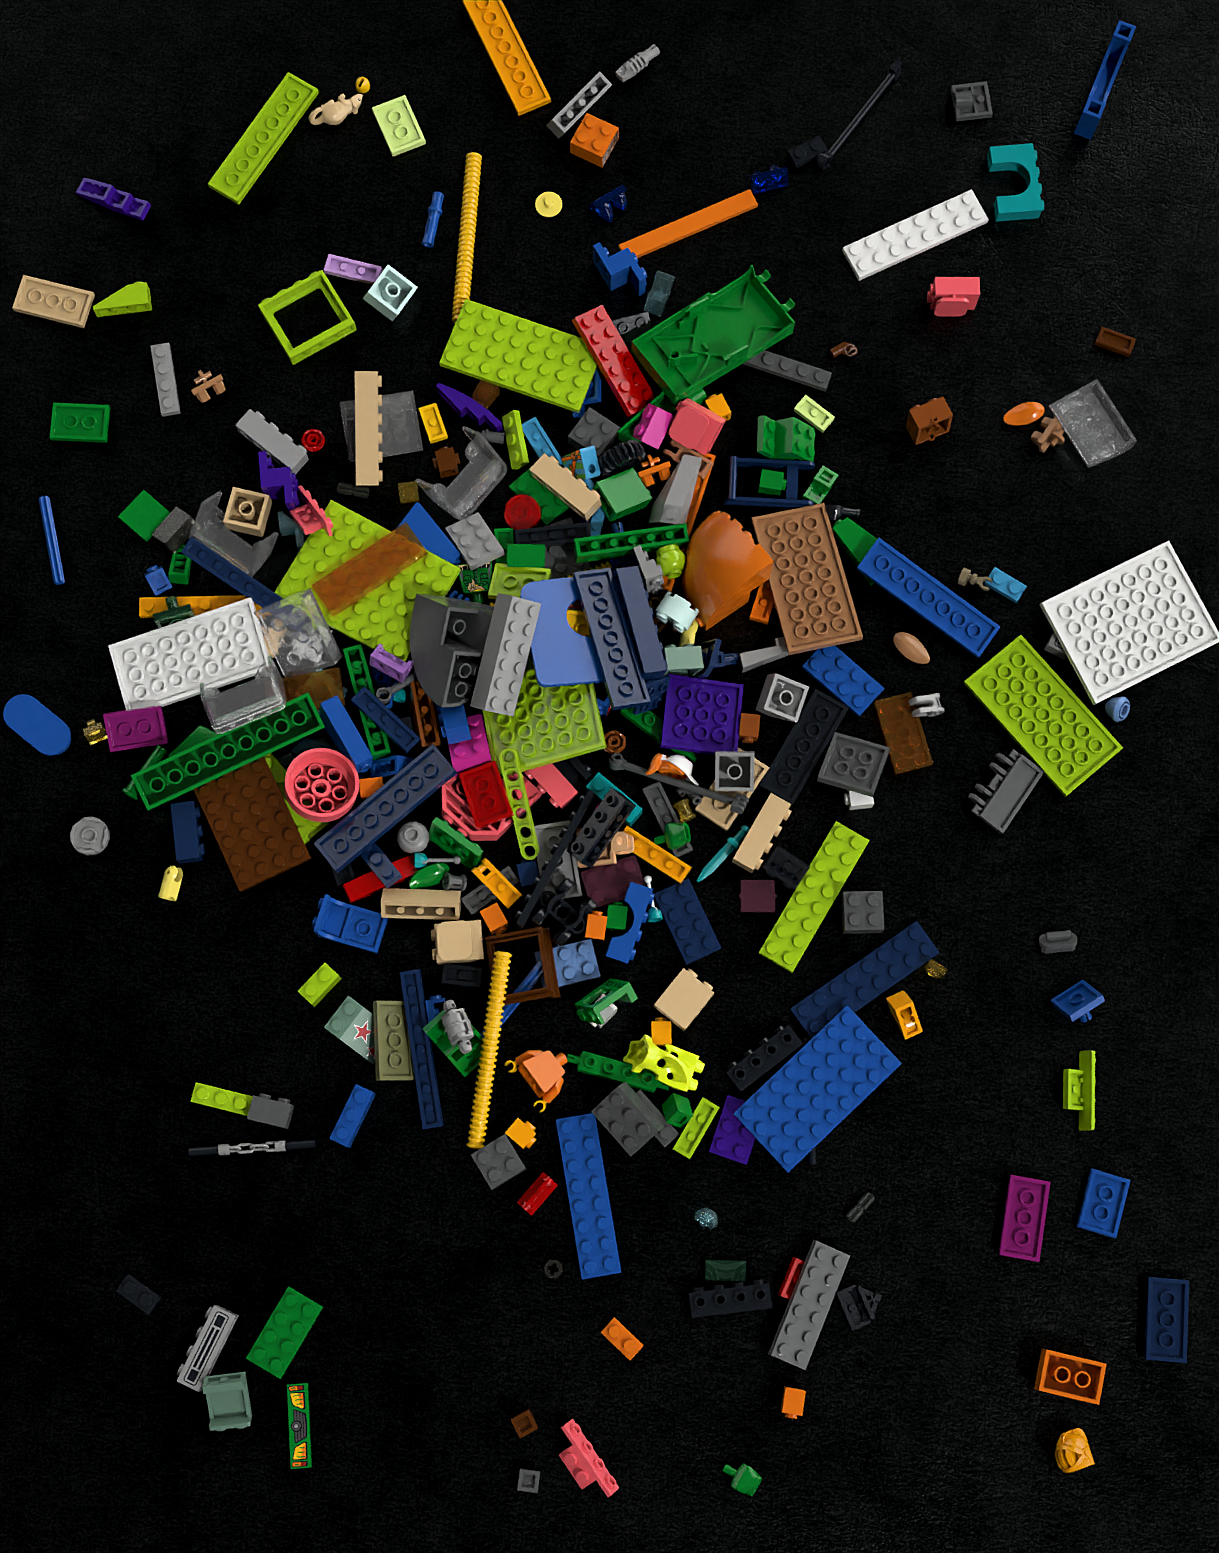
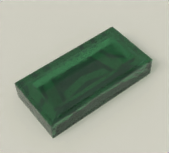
M705 1260V1280L745 1281L746 1261Z

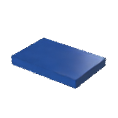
M1090 1169L1076 1227L1116 1238L1130 1180Z

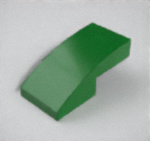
M822 466L803 495L802 500L813 501L814 505L821 504L836 481L838 474Z

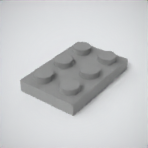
M479 512L445 528L447 535L471 571L505 555L503 548Z

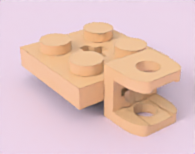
M582 828L576 829V837ZM617 832L593 866L617 864L616 854H629L634 851V837L625 832ZM577 861V862H578V867H580V868L587 867V866L581 864L579 861Z

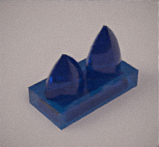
M771 164L767 172L755 171L751 175L753 194L788 186V171L786 167L780 168Z
M621 185L589 205L592 211L596 210L599 216L611 222L612 208L609 201L617 208L624 210L627 203L624 192L627 190L624 185Z

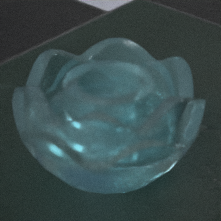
M708 1208L696 1211L695 1220L699 1221L702 1227H708L710 1230L717 1227L718 1217L714 1211Z

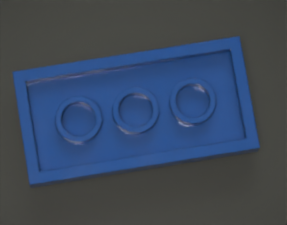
M836 646L818 649L802 666L803 670L840 702L849 707L858 717L884 690V687Z

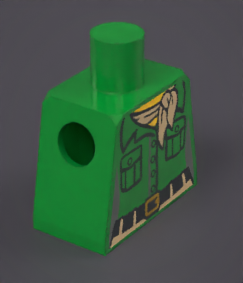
M492 561L472 571L467 564L456 565L461 569L458 576L464 597L472 598L473 602L484 604V597L488 596L493 575Z

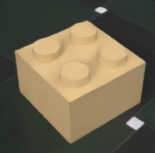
M233 487L223 520L226 529L263 537L272 506L270 496Z

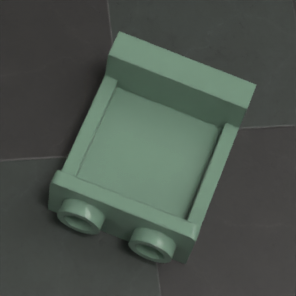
M238 1372L205 1376L202 1389L203 1394H206L210 1431H224L229 1428L242 1429L250 1426L252 1411L246 1373Z

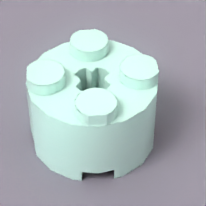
M667 591L655 612L657 613L656 618L665 624L668 621L673 625V629L683 633V631L689 629L699 610L697 608L691 609L690 602L677 594L672 597L671 592Z

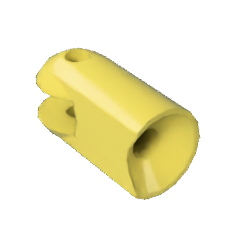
M695 619L687 631L680 633L679 647H683L685 644H694L695 633L698 629V623Z
M170 866L165 870L158 897L170 901L177 900L183 878L181 868Z

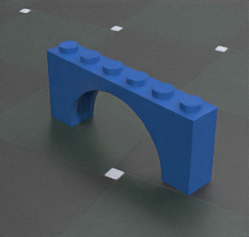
M1119 20L1074 134L1091 140L1136 26Z

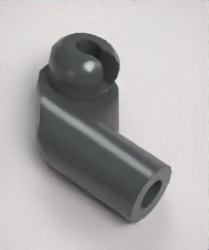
M681 788L676 790L680 797H684L687 794L694 805H698L702 801L699 794Z

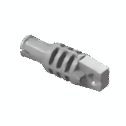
M653 44L644 52H638L616 71V77L622 82L634 77L636 73H639L648 66L651 59L660 54L658 47H655Z

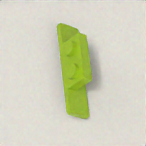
M1092 1050L1080 1051L1079 1070L1064 1069L1063 1109L1079 1111V1130L1081 1131L1095 1129L1096 1059L1095 1051Z

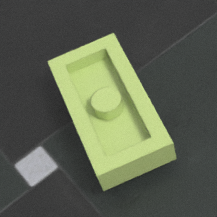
M807 395L794 408V412L822 433L835 418Z

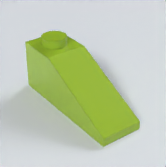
M147 282L129 284L93 306L96 316L103 317L151 311V295Z

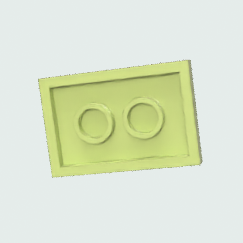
M405 95L372 107L374 116L392 156L426 144V140Z

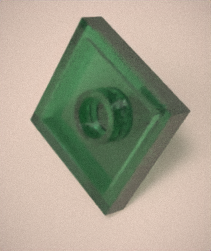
M170 596L165 599L168 610L153 614L158 628L196 616L190 604L179 607L176 596Z

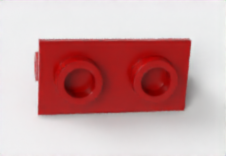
M542 1172L517 1203L530 1215H533L558 1185Z

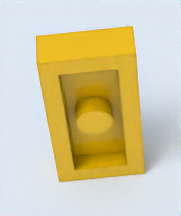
M433 403L419 408L430 444L448 439L437 404Z

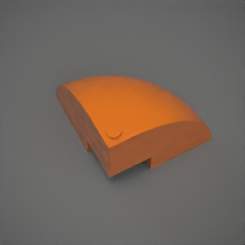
M719 510L708 516L691 536L684 552L686 566L681 575L685 600L691 603V609L697 608L699 610L695 620L700 628L703 627L705 631L748 603L750 592L770 578L774 562L760 543L754 544L750 532L746 530L743 532L741 530L743 528L742 524L736 519L731 521L729 514L721 513Z

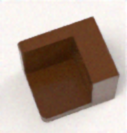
M530 1409L511 1418L519 1438L538 1429Z

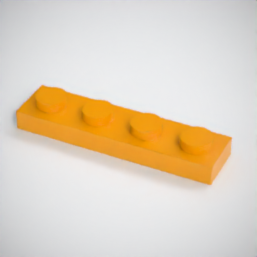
M629 826L625 827L623 832L634 837L633 854L681 884L691 870V866Z

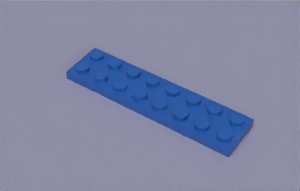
M877 538L856 568L977 658L980 657L1000 628L999 625L880 538Z
M591 1113L556 1119L582 1279L621 1273L596 1117Z

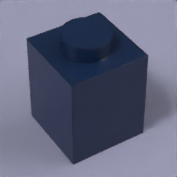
M521 860L520 864H517L521 889L534 888L532 884L535 878L539 876L536 861Z

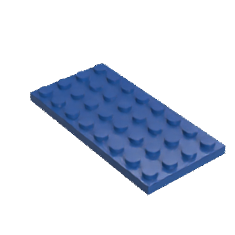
M845 1006L744 1102L733 1115L788 1173L902 1063L848 1006Z

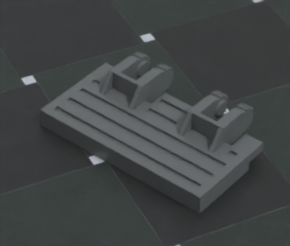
M1014 749L1008 755L1014 762L1001 753H997L995 756L996 759L1007 766L1006 770L996 763L989 765L997 773L987 786L993 793L977 783L975 786L976 790L984 795L986 800L983 801L973 793H970L968 796L975 803L971 812L1000 834L1004 833L1044 773L1042 769Z

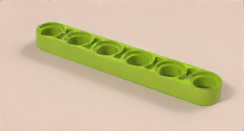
M505 748L499 754V761L506 792L514 813L512 817L519 848L524 859L532 860L539 854V845L520 762L515 749ZM506 751L513 754L511 762H507L503 758V754ZM511 770L518 774V778L515 781L508 778V772ZM515 789L522 792V798L519 800L514 799L512 796V791ZM523 808L526 810V817L519 818L516 814L517 809ZM522 827L530 829L531 835L529 837H524L521 834ZM526 846L534 847L535 854L533 856L526 854Z

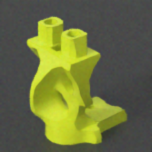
M644 1035L639 1041L630 1042L629 1051L623 1058V1061L633 1065L632 1072L640 1073L646 1068L656 1074V1080L674 1089L686 1092L687 1090H696L698 1081L692 1078L693 1073H701L705 1066L703 1062L698 1060V1055L669 1044H665L664 1047L666 1049L664 1051L657 1047L648 1035ZM671 1052H675L678 1058L672 1055ZM664 1059L665 1065L659 1067L657 1065L658 1061ZM668 1073L673 1074L672 1079L667 1078Z

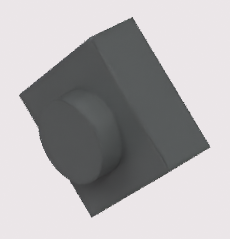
M520 1469L517 1490L538 1493L540 1471Z

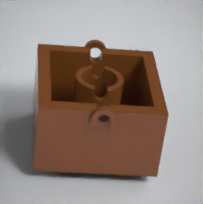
M944 397L933 398L926 404L912 407L909 410L906 428L914 444L918 445L928 440L934 441L935 437L949 432L953 414Z

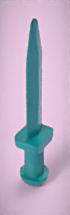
M741 826V830L735 837L727 839L725 846L704 867L697 882L712 874L734 849L737 850L739 848V842L750 830L748 826Z

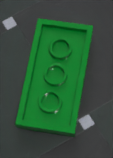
M288 1286L246 1359L277 1378L282 1379L323 1306Z

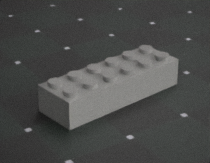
M502 593L497 594L470 704L471 707L514 716L541 603Z

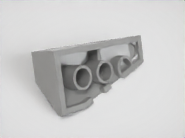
M685 454L682 456L652 506L649 524L670 526L686 523L702 461L701 457Z

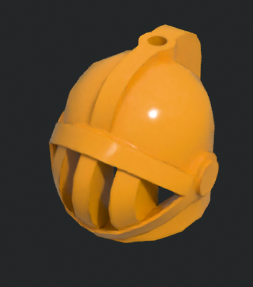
M1075 1428L1061 1434L1056 1444L1055 1458L1063 1473L1075 1472L1095 1464L1086 1435L1082 1429Z

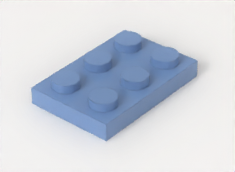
M591 939L553 948L559 987L600 978ZM540 951L534 952L537 963L539 961L542 962ZM543 974L540 978L543 988H545L546 985Z

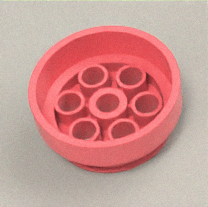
M327 748L310 749L298 755L289 765L284 782L285 796L291 808L298 815L314 822H330L344 816L353 807L359 790V777L352 762L340 752ZM318 771L320 775L314 776L310 772ZM334 775L338 777V780L334 781L329 777ZM303 783L306 785V788H299L297 784ZM322 788L325 790V792L318 793L316 789ZM341 793L344 795V797L338 798L335 796V794ZM310 801L312 805L305 806L302 802ZM327 805L330 807V810L325 811L321 807Z

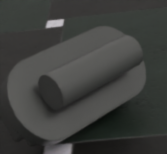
M1070 930L1046 932V934L1039 937V945L1041 946L1042 953L1044 952L1045 954L1063 951L1070 952L1075 950L1077 936L1071 933Z

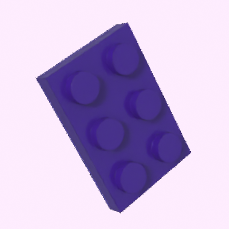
M727 1095L709 1152L747 1165L755 1137L733 1115L746 1101Z

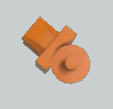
M650 454L646 455L647 461L642 462L641 465L642 468L648 466L649 468L638 472V476L641 478L645 488L655 484L652 477L655 473H658L661 482L668 480L671 476L669 470L671 467L670 461L655 466L654 464L660 462L659 457L652 459Z

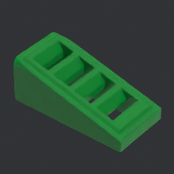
M174 544L168 573L170 583L187 585L189 582L192 559L186 555L178 554L185 545Z

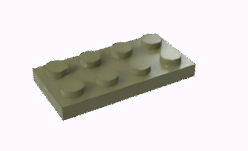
M374 1001L376 1081L415 1080L404 1001Z

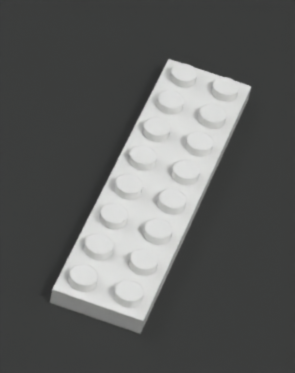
M971 189L843 247L842 251L858 281L986 224L989 219Z

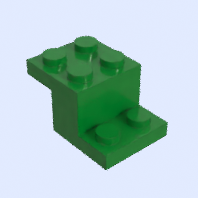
M765 415L758 417V453L773 460L798 459L800 461L814 462L815 428L795 417L777 421Z
M443 1010L422 1029L460 1073L466 1077L481 1062L479 1057L482 1056L480 1050L483 1049L481 1047V1044L484 1042L482 1041L483 1037L471 1024L474 1037L470 1039L472 1051L463 1054L458 1045H451L447 1034L444 1032L441 1017L446 1013Z

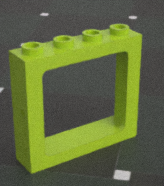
M323 270L311 273L308 278L295 282L288 289H282L277 295L266 298L258 304L261 314L292 365L357 330L355 322ZM321 289L341 323L293 348L275 319L274 313L307 294Z

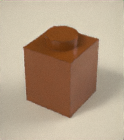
M741 713L739 740H742L743 743L757 742L760 715Z

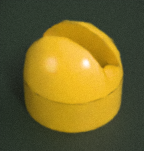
M359 77L356 80L355 86L359 93L369 91L370 83L367 78Z

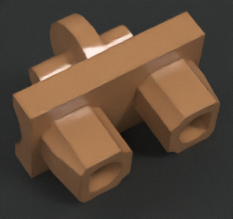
M201 370L197 371L200 377L194 379V382L197 385L203 381V384L192 389L191 392L194 396H197L201 403L211 399L206 391L213 387L217 395L226 391L221 374L207 381L208 378L212 377L211 372L203 374Z
M1055 416L1053 419L1044 417L1040 424L1041 428L1045 430L1044 433L1034 431L1031 440L1034 444L1038 445L1040 452L1045 453L1049 445L1054 447L1056 443L1063 444L1065 438L1062 436L1064 430L1061 429L1062 425L1059 423L1060 417Z

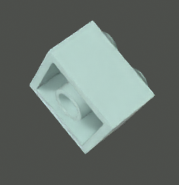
M387 265L363 299L393 321L418 287L390 265Z

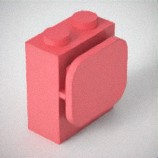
M935 277L933 284H930V292L927 293V303H930V310H934V315L963 316L967 310H974L980 296V277Z
M689 398L683 402L680 401L675 409L677 413L669 426L667 434L686 448L694 449L706 455L710 452L726 419Z

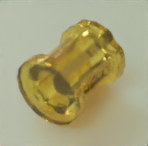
M689 799L681 800L673 805V808L679 814L680 823L688 822L696 817L688 804L690 802Z

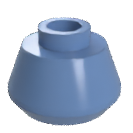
M1126 697L1111 698L1106 702V713L1116 722L1124 720L1130 710L1128 699Z

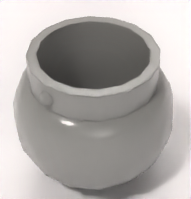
M409 821L398 830V845L407 853H419L428 845L429 832L422 823Z

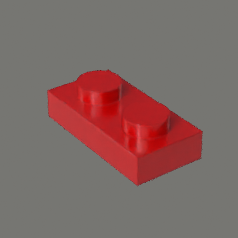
M795 1257L792 1258L778 1295L790 1300L804 1261Z

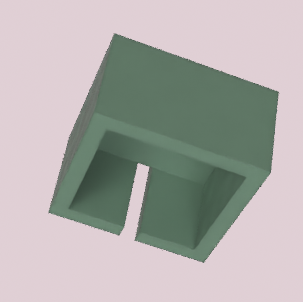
M685 644L683 647L667 645L662 651L663 658L666 659L668 665L664 675L672 674L694 677L704 668L701 646H694V644Z

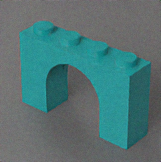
M1033 143L990 147L987 154L989 172L1015 171L1022 175L1027 183V190L1021 194L996 197L994 202L996 222L1039 218L1041 212L1044 211V201L1040 198L1042 185L1038 183L1040 172L1039 167H1036L1037 151L1034 150Z

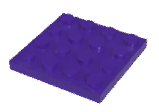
M668 674L671 678L665 696L660 748L715 755L716 751H737L743 685Z

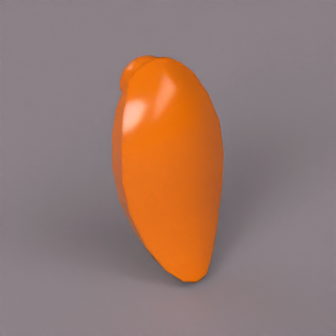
M1037 402L1022 403L1009 410L1004 415L1003 421L1008 425L1014 426L1030 424L1038 420L1045 410L1043 405Z

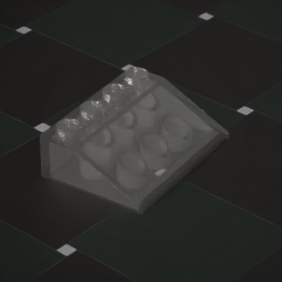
M1097 379L1049 405L1088 468L1128 451L1137 441Z
M413 391L382 395V406H378V414H382V425H379V433H382V444H379V451H382L383 457L423 451ZM355 400L339 403L350 462H355Z
M311 588L290 595L254 612L286 681L335 665L342 657Z

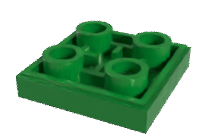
M143 490L118 517L147 542L172 514Z

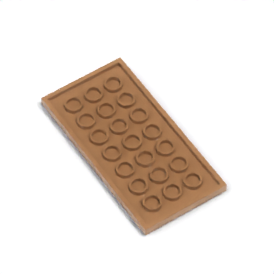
M825 503L752 517L751 521L757 543H760L774 561L768 583L788 655L862 640L863 635L829 517L825 509Z

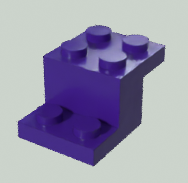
M266 451L258 452L263 493L269 495L271 500L285 498V504L289 513L291 510L300 507V498L297 495L299 484L296 474L292 473L290 467L275 468L271 457L268 458Z

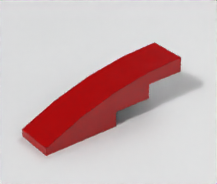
M414 854L392 862L402 875V878L393 885L412 877L420 869L414 868ZM373 871L343 884L350 903L381 892L385 888Z

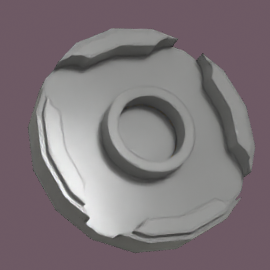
M95 817L82 818L73 825L70 832V841L74 848L87 856L102 852L110 840V832L107 825Z

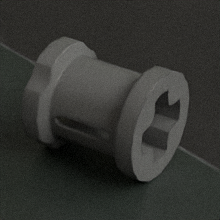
M448 872L444 874L442 879L444 890L451 888L463 892L466 889V875L456 876Z

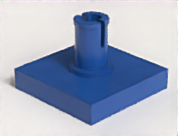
M1081 980L1051 1000L1053 1006L1072 1022L1078 1018L1080 1022H1087V1018L1089 1020L1092 1018L1089 1011L1105 1001L1103 995L1084 980Z

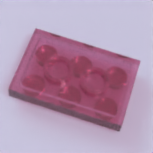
M636 855L618 860L617 864L602 865L580 872L587 896L597 902L594 909L612 904L613 902L622 901L629 882L645 886Z

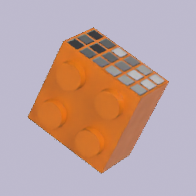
M586 113L570 141V153L599 167H603L619 139V128Z

